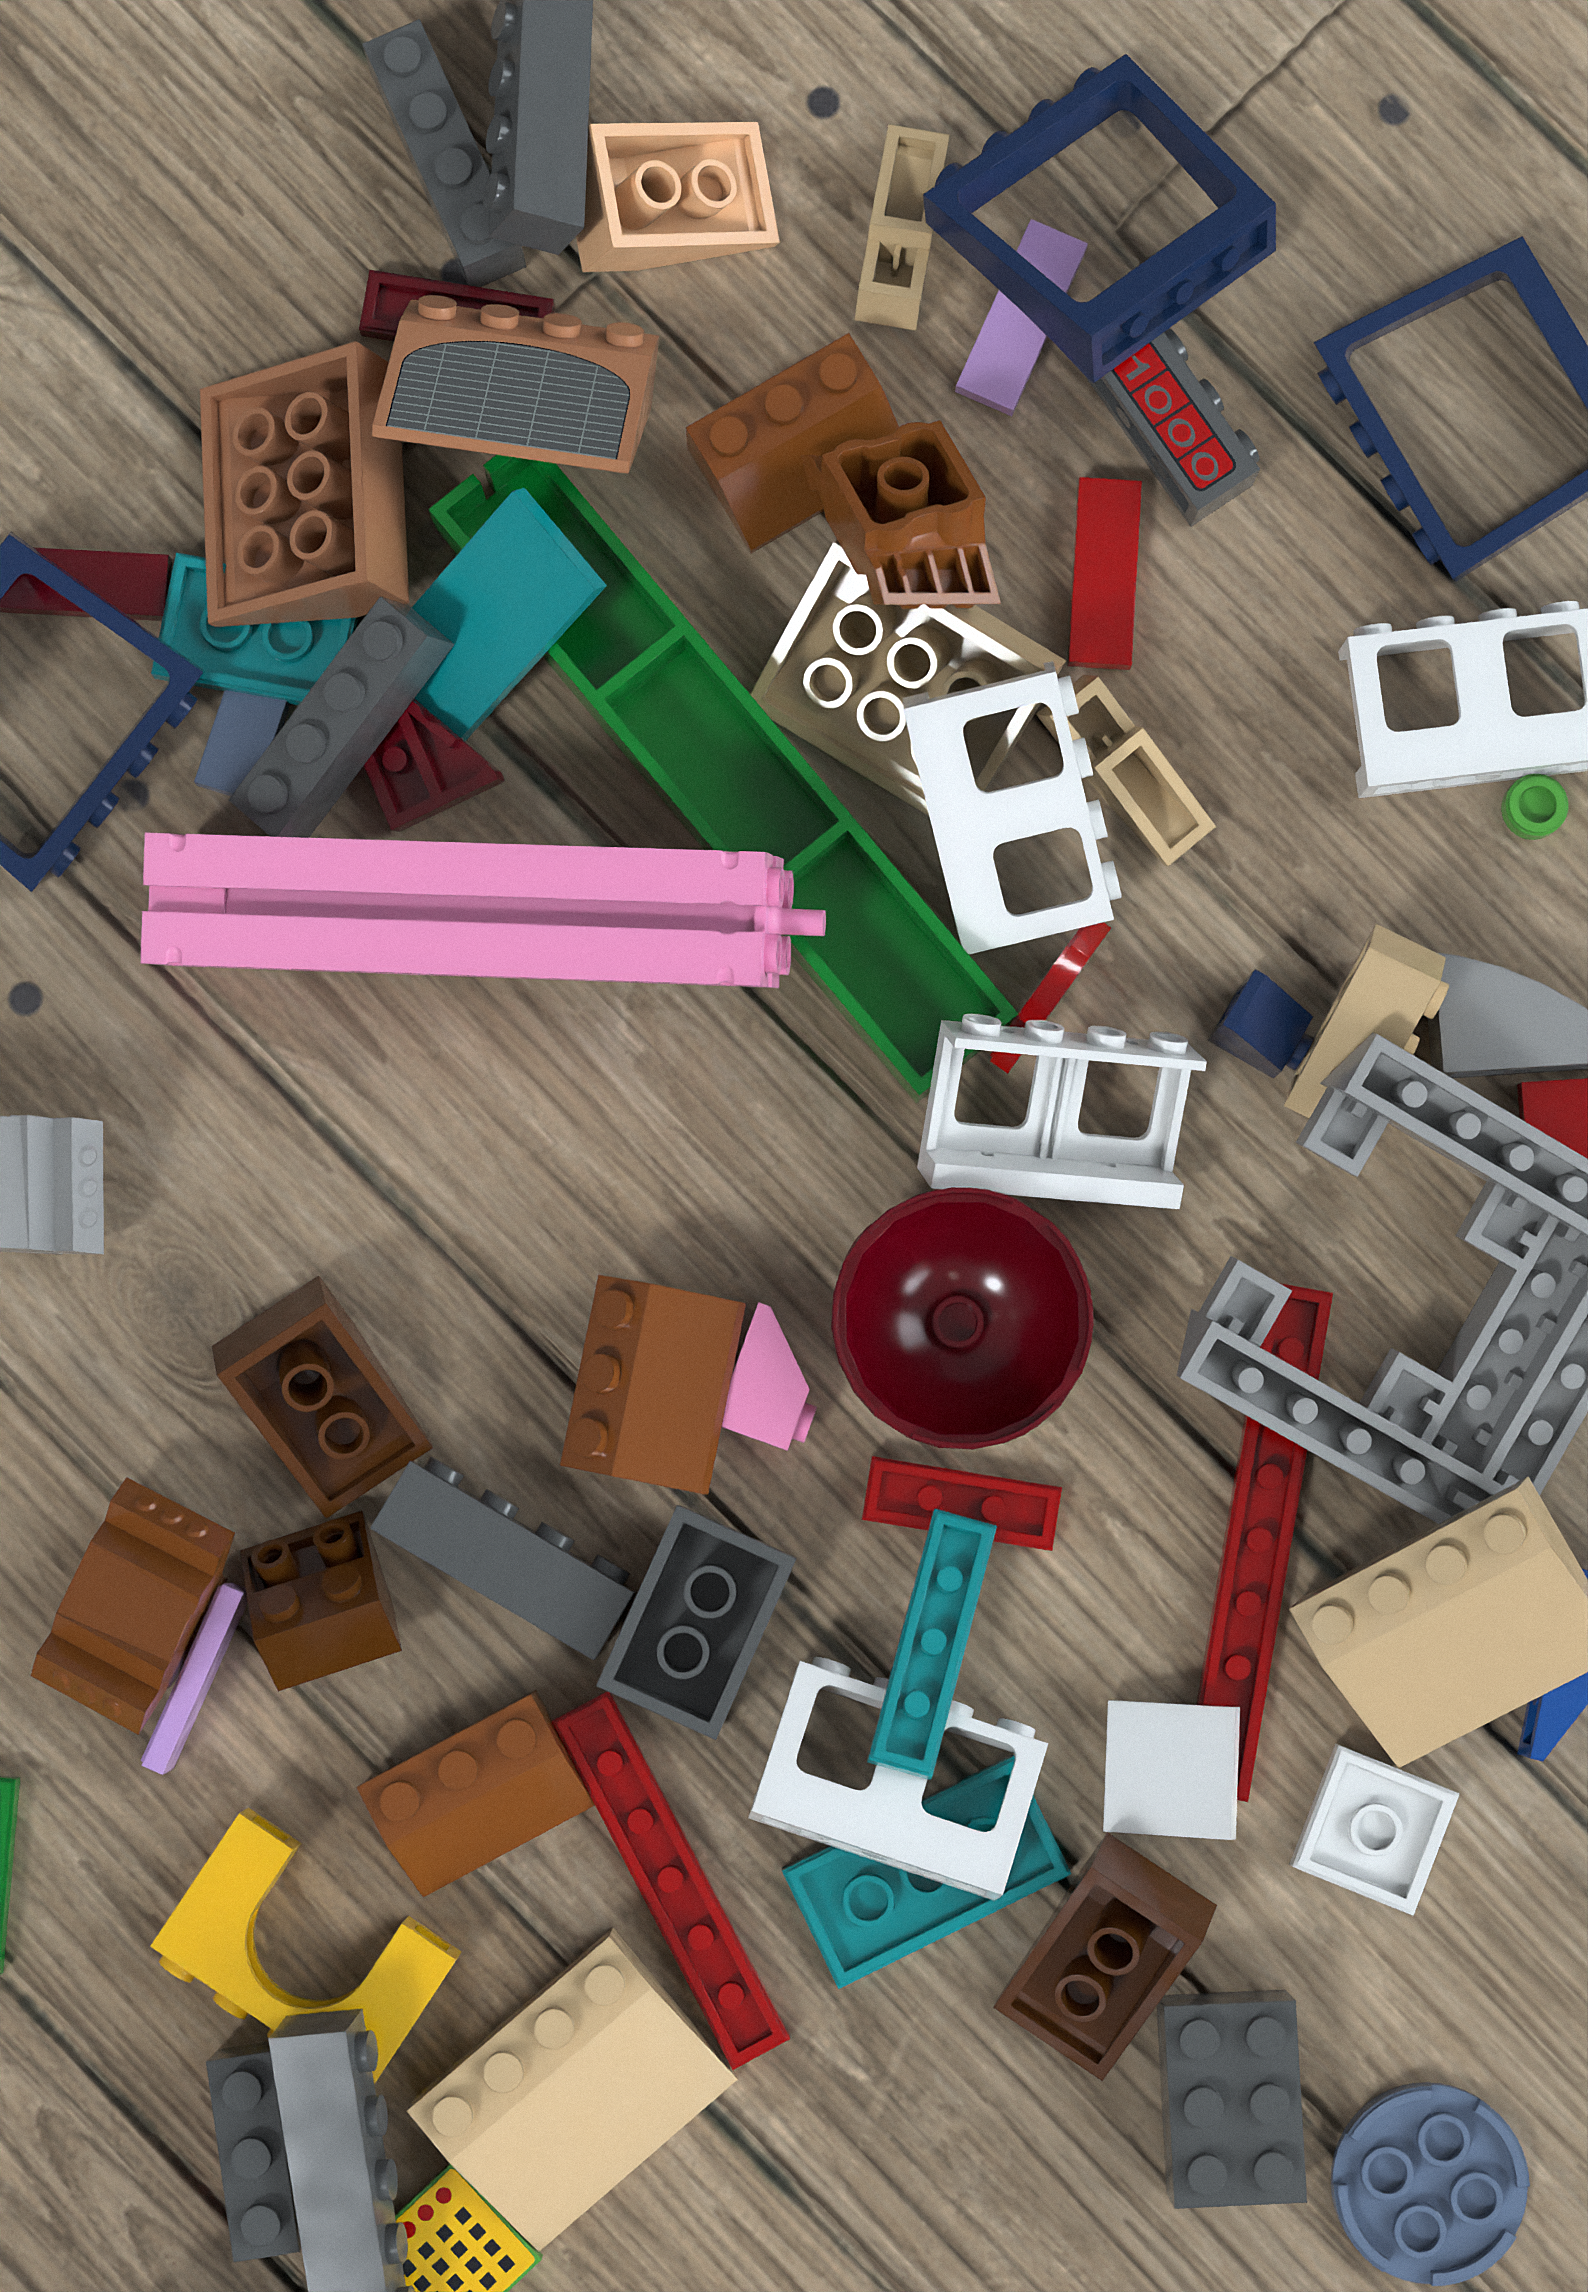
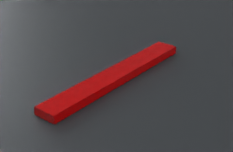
M1282 1284L1292 1290L1260 1348L1319 1381L1333 1293ZM1247 1415L1244 1418L1196 1705L1240 1707L1237 1800L1244 1802L1249 1800L1307 1449Z

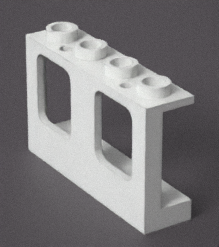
M1563 601L1543 606L1541 614L1517 617L1516 609L1505 608L1480 614L1478 622L1455 624L1454 617L1437 616L1418 621L1416 623L1417 629L1392 632V625L1388 623L1371 624L1355 629L1354 636L1347 637L1338 653L1339 660H1347L1361 759V767L1355 773L1358 798L1516 780L1530 774L1549 776L1588 771V608L1580 609L1579 602ZM1575 633L1585 697L1583 708L1577 711L1521 717L1515 714L1511 707L1502 642ZM1449 648L1459 710L1457 723L1451 726L1403 732L1390 730L1386 725L1377 656Z
M1053 661L1044 663V671L930 699L928 692L903 698V711L961 946L968 954L1114 920L1110 901L1122 898L1114 862H1100L1095 841L1108 837L1100 801L1098 799L1086 802L1081 778L1093 776L1085 738L1072 741L1066 717L1079 713L1071 677L1069 675L1057 678ZM1034 703H1044L1050 707L1063 757L1064 766L1062 771L1053 777L991 792L980 790L974 781L963 735V727L966 722L973 718ZM1071 827L1076 829L1082 838L1092 880L1091 894L1081 900L1023 914L1010 913L1004 904L993 859L994 849L999 844L1062 828Z
M981 1014L963 1015L962 1022L941 1020L917 1169L931 1188L970 1187L987 1189L1005 1195L1180 1209L1184 1184L1175 1176L1172 1170L1191 1070L1205 1071L1207 1061L1188 1044L1187 1038L1169 1032H1151L1149 1040L1126 1038L1127 1034L1124 1031L1106 1026L1088 1027L1087 1034L1064 1032L1063 1026L1044 1020H1028L1025 1023V1028L1001 1026L1002 1022L999 1019ZM965 1049L1037 1055L1027 1114L1022 1124L1009 1127L964 1123L955 1119L954 1110ZM1089 1060L1159 1067L1149 1126L1144 1135L1133 1138L1088 1134L1079 1131L1078 1119Z
M814 1657L812 1665L800 1661L793 1677V1683L748 1818L994 1901L1000 1898L1005 1890L1048 1743L1033 1739L1036 1730L1017 1721L999 1718L997 1725L994 1726L973 1719L974 1709L952 1700L944 1731L946 1730L1015 1754V1762L996 1825L991 1831L980 1832L925 1812L921 1801L928 1779L876 1765L869 1787L864 1790H855L801 1771L796 1762L797 1754L818 1691L823 1689L881 1709L888 1679L876 1677L874 1684L871 1685L850 1678L851 1669L839 1662L822 1657Z

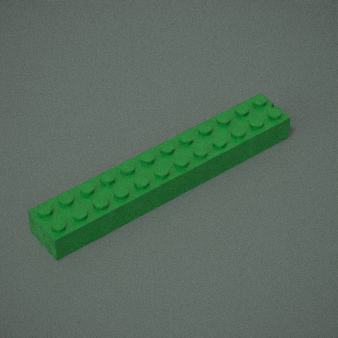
M495 455L483 465L488 485L494 491V494L486 500L481 482L474 474H471L429 508L435 529L454 552L458 554L512 491L525 488L607 586L543 655V658L704 850L767 852L784 859L783 869L792 871L794 879L791 909L825 910L826 930L824 936H781H790L792 956L917 1104L930 1092L941 1020L962 1022L963 1015L981 1014L999 1019L1002 1022L1001 1026H1010L1018 1012L558 465L550 462ZM965 1049L962 1066L981 1050Z

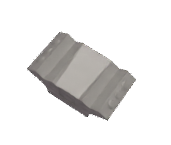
M0 1116V1252L55 1255L104 1254L103 1121L74 1117Z

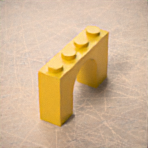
M248 1807L237 1815L150 1947L162 1954L159 1960L160 1965L175 1977L191 1983L196 1977L215 1990L216 1993L213 1996V2000L222 2009L243 2020L250 2014L270 2028L267 2033L268 2038L282 2020L289 2015L363 2008L366 2031L372 2030L374 2032L378 2047L377 2067L375 2071H372L375 2084L462 1951L408 1916L400 1925L365 1980L348 1993L331 1999L313 2000L295 1996L279 1987L265 1972L257 1956L254 1940L255 1922L263 1901L302 1843Z

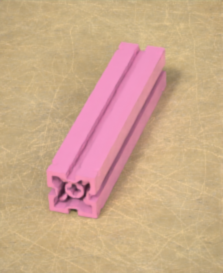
M145 833L143 885L149 886L148 911H142L141 963L182 967L779 988V975H788L791 965L790 936L781 935L824 936L826 912L825 910L791 909L794 894L793 872L783 869V858L773 856L767 852Z

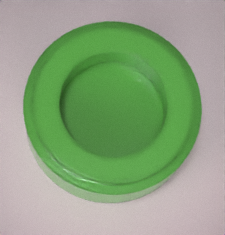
M1543 774L1526 775L1518 779L1506 791L1501 804L1502 817L1506 826L1515 835L1528 840L1542 839L1551 835L1565 821L1569 806L1568 798L1563 787L1555 779Z

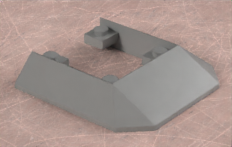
M1372 1033L1320 1083L1327 1088L1296 1143L1348 1174L1358 1177L1387 1124H1390L1485 1180L1484 1187L1455 1236L1499 1261L1497 1267L1436 1373L1391 1348L1360 1403H1357L1260 1348L1292 1290L1230 1256L1199 1312L1191 1308L1176 1376L1439 1524L1526 1477L1530 1478L1540 1496L1588 1412V1159L1382 1036Z

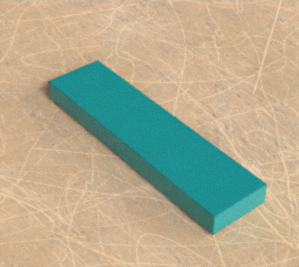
M934 1509L867 1763L928 1780L932 1778L994 1540L996 1525Z

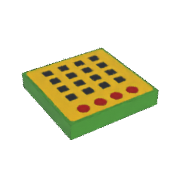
M450 2163L395 2214L396 2223L402 2222L407 2233V2258L405 2263L402 2264L406 2286H413L415 2292H508L543 2257V2254L540 2251L538 2252Z

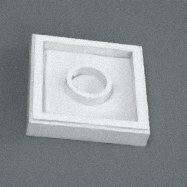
M1108 1700L1103 1832L1223 1840L1236 1839L1240 1707Z
M1335 1743L1289 1865L1414 1915L1459 1793Z

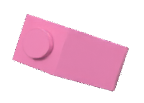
M758 1302L731 1377L722 1428L788 1451L792 1439L802 1443L805 1442L817 1406L805 1403L810 1389L771 1306Z

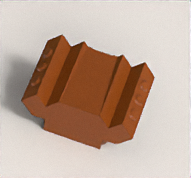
M940 420L932 423H907L896 429L893 434L870 441L863 439L848 440L838 445L834 451L822 454L821 456L801 455L810 491H819L826 521L856 575H866L873 605H899L902 609H918L921 605H926L929 609H945L948 604H952L955 608H972L975 604H1001L985 543L984 513L986 497Z
M126 1477L110 1500L105 1521L92 1538L56 1612L51 1633L36 1654L31 1676L139 1735L166 1690L176 1682L218 1586L226 1584L228 1578L223 1576L222 1572L235 1532Z

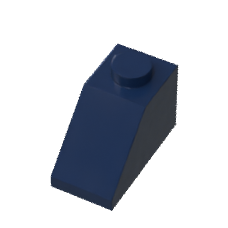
M1255 969L1238 987L1208 1041L1269 1077L1275 1078L1282 1072L1285 1066L1295 1071L1303 1060L1314 1040V1037L1305 1033L1314 1016L1267 975Z

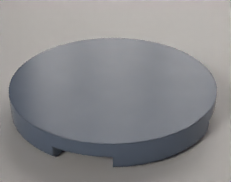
M1431 2082L1406 2084L1390 2089L1364 2105L1350 2120L1337 2143L1330 2179L1332 2200L1338 2220L1344 2232L1361 2255L1382 2272L1384 2271L1405 2281L1431 2284L1432 2286H1446L1469 2280L1492 2267L1503 2257L1517 2238L1515 2234L1525 2212L1528 2187H1530L1529 2172L1522 2147L1505 2120L1477 2096L1451 2085Z

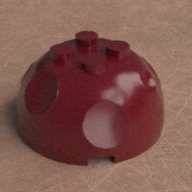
M951 1187L918 1194L888 1209L877 1220L867 1226L854 1240L842 1264L833 1292L831 1330L838 1362L853 1392L875 1417L907 1438L937 1448L974 1450L1004 1444L1038 1427L1062 1405L1081 1376L1092 1343L1094 1321L1091 1290L1081 1261L1068 1238L1050 1220L1016 1198L987 1189Z

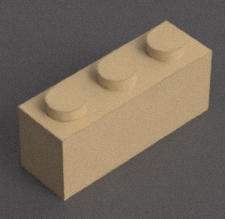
M1375 924L1314 1037L1309 1050L1293 1076L1284 1106L1310 1118L1327 1088L1320 1083L1372 1033L1382 1036L1413 1055L1420 1040V1037L1412 1034L1422 1015L1430 1019L1434 1018L1449 989V984L1441 981L1446 957Z

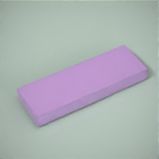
M1031 219L1017 252L1067 294L1084 257L1088 243ZM1000 290L995 297L959 377L955 392L1012 417L1048 336Z
M226 1583L218 1586L141 1758L143 1762L141 1766L162 1775L174 1769L248 1603L246 1588L235 1583Z

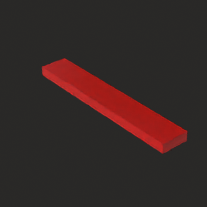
M606 1691L553 1719L552 1723L732 2070L790 2040V2034L612 1693Z

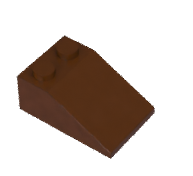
M320 1276L315 1277L212 1346L216 1375L326 1519L407 1466L409 1461H415L433 1449L431 1441L358 1328Z
M1107 1832L1072 1882L1000 1994L993 2008L1103 2081L1202 1944L1217 1905Z

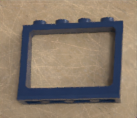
M1127 54L1102 71L1095 67L1086 69L1075 82L1073 91L1057 102L1051 99L1040 101L1032 109L1027 123L1011 134L1005 131H997L992 134L984 144L982 153L965 166L959 163H951L946 166L937 177L935 186L923 194L926 224L1014 303L1093 383L1276 251V203ZM1120 110L1130 111L1202 188L1218 209L1090 301L1078 302L1072 299L971 213Z
M1523 236L1314 342L1327 365L1326 368L1317 373L1324 387L1336 405L1346 399L1348 400L1359 419L1349 426L1357 443L1367 458L1379 453L1390 472L1389 475L1380 479L1387 494L1399 512L1410 506L1422 526L1412 533L1417 545L1430 565L1442 560L1455 582L1587 499L1588 469L1473 544L1466 547L1459 546L1454 542L1350 364V356L1356 349L1496 281H1507L1515 289L1588 412V346Z
M11 531L0 545V599L20 575L25 573L32 574L164 667L169 673L167 684L36 851L24 853L0 833V865L32 892L48 871L59 878L68 868L81 849L72 840L88 821L98 828L111 813L120 799L111 790L125 772L137 778L150 763L159 749L150 740L164 722L175 729L186 717L198 700L189 690L203 674V669Z

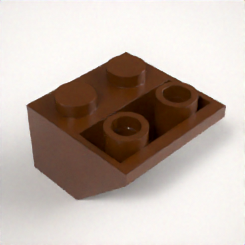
M362 1510L240 1550L253 1640L278 1692L402 1651L393 1603Z

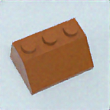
M847 333L687 426L686 438L688 451L752 554L824 512L819 491H810L801 455L821 456L822 454L834 451L838 445L848 440L863 439L870 441L893 434L899 428V425L880 382L850 333Z
M598 1275L560 1466L708 1495L746 1303L652 1283Z
M537 1690L369 1778L356 1787L387 1848L422 1897L435 1892L595 1806Z

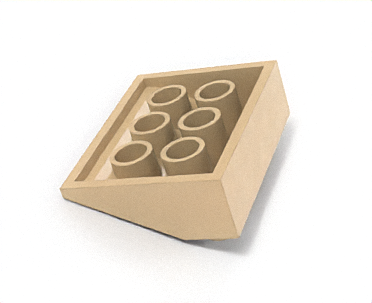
M836 540L833 542L750 695L770 719L929 816L903 711V698L928 692L930 699L1044 671V663L1051 661L1054 662L1058 676L1066 660L976 605L972 608H955L952 604H948L945 609H929L926 605H921L918 609H902L899 605H873L866 575H856L841 545ZM1034 703L973 718L966 722L963 727V735L974 781L980 790L987 791L1041 703Z
M1529 1477L1520 1480L1305 1594L1289 1608L1321 1667L1398 1768L1588 1672V1579Z
M612 1927L413 2099L407 2112L446 2160L539 2252L736 2082L738 2077Z

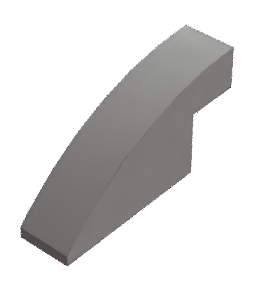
M1438 953L1446 957L1441 981L1448 983L1449 989L1434 1018L1430 1019L1427 1017L1432 1067L1451 1078L1588 1070V1009L1547 985L1504 967L1459 955Z

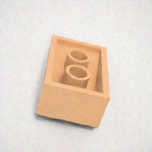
M758 122L590 124L588 126L584 229L576 236L582 272L639 271L771 248L778 245L780 240Z

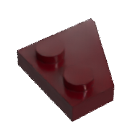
M415 698L364 764L388 825L392 831L401 832L505 782L502 772Z

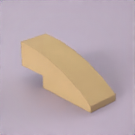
M888 125L858 288L856 321L916 331L934 231L926 224L923 194L935 186L937 177L945 167L949 134Z
M1083 675L1072 684L1079 713L1066 717L1072 741L1085 738L1093 771V776L1086 778L1164 866H1169L1212 831L1216 825L1144 728L1133 724L1098 676ZM1046 705L1036 715L1059 744L1053 714L1050 707Z

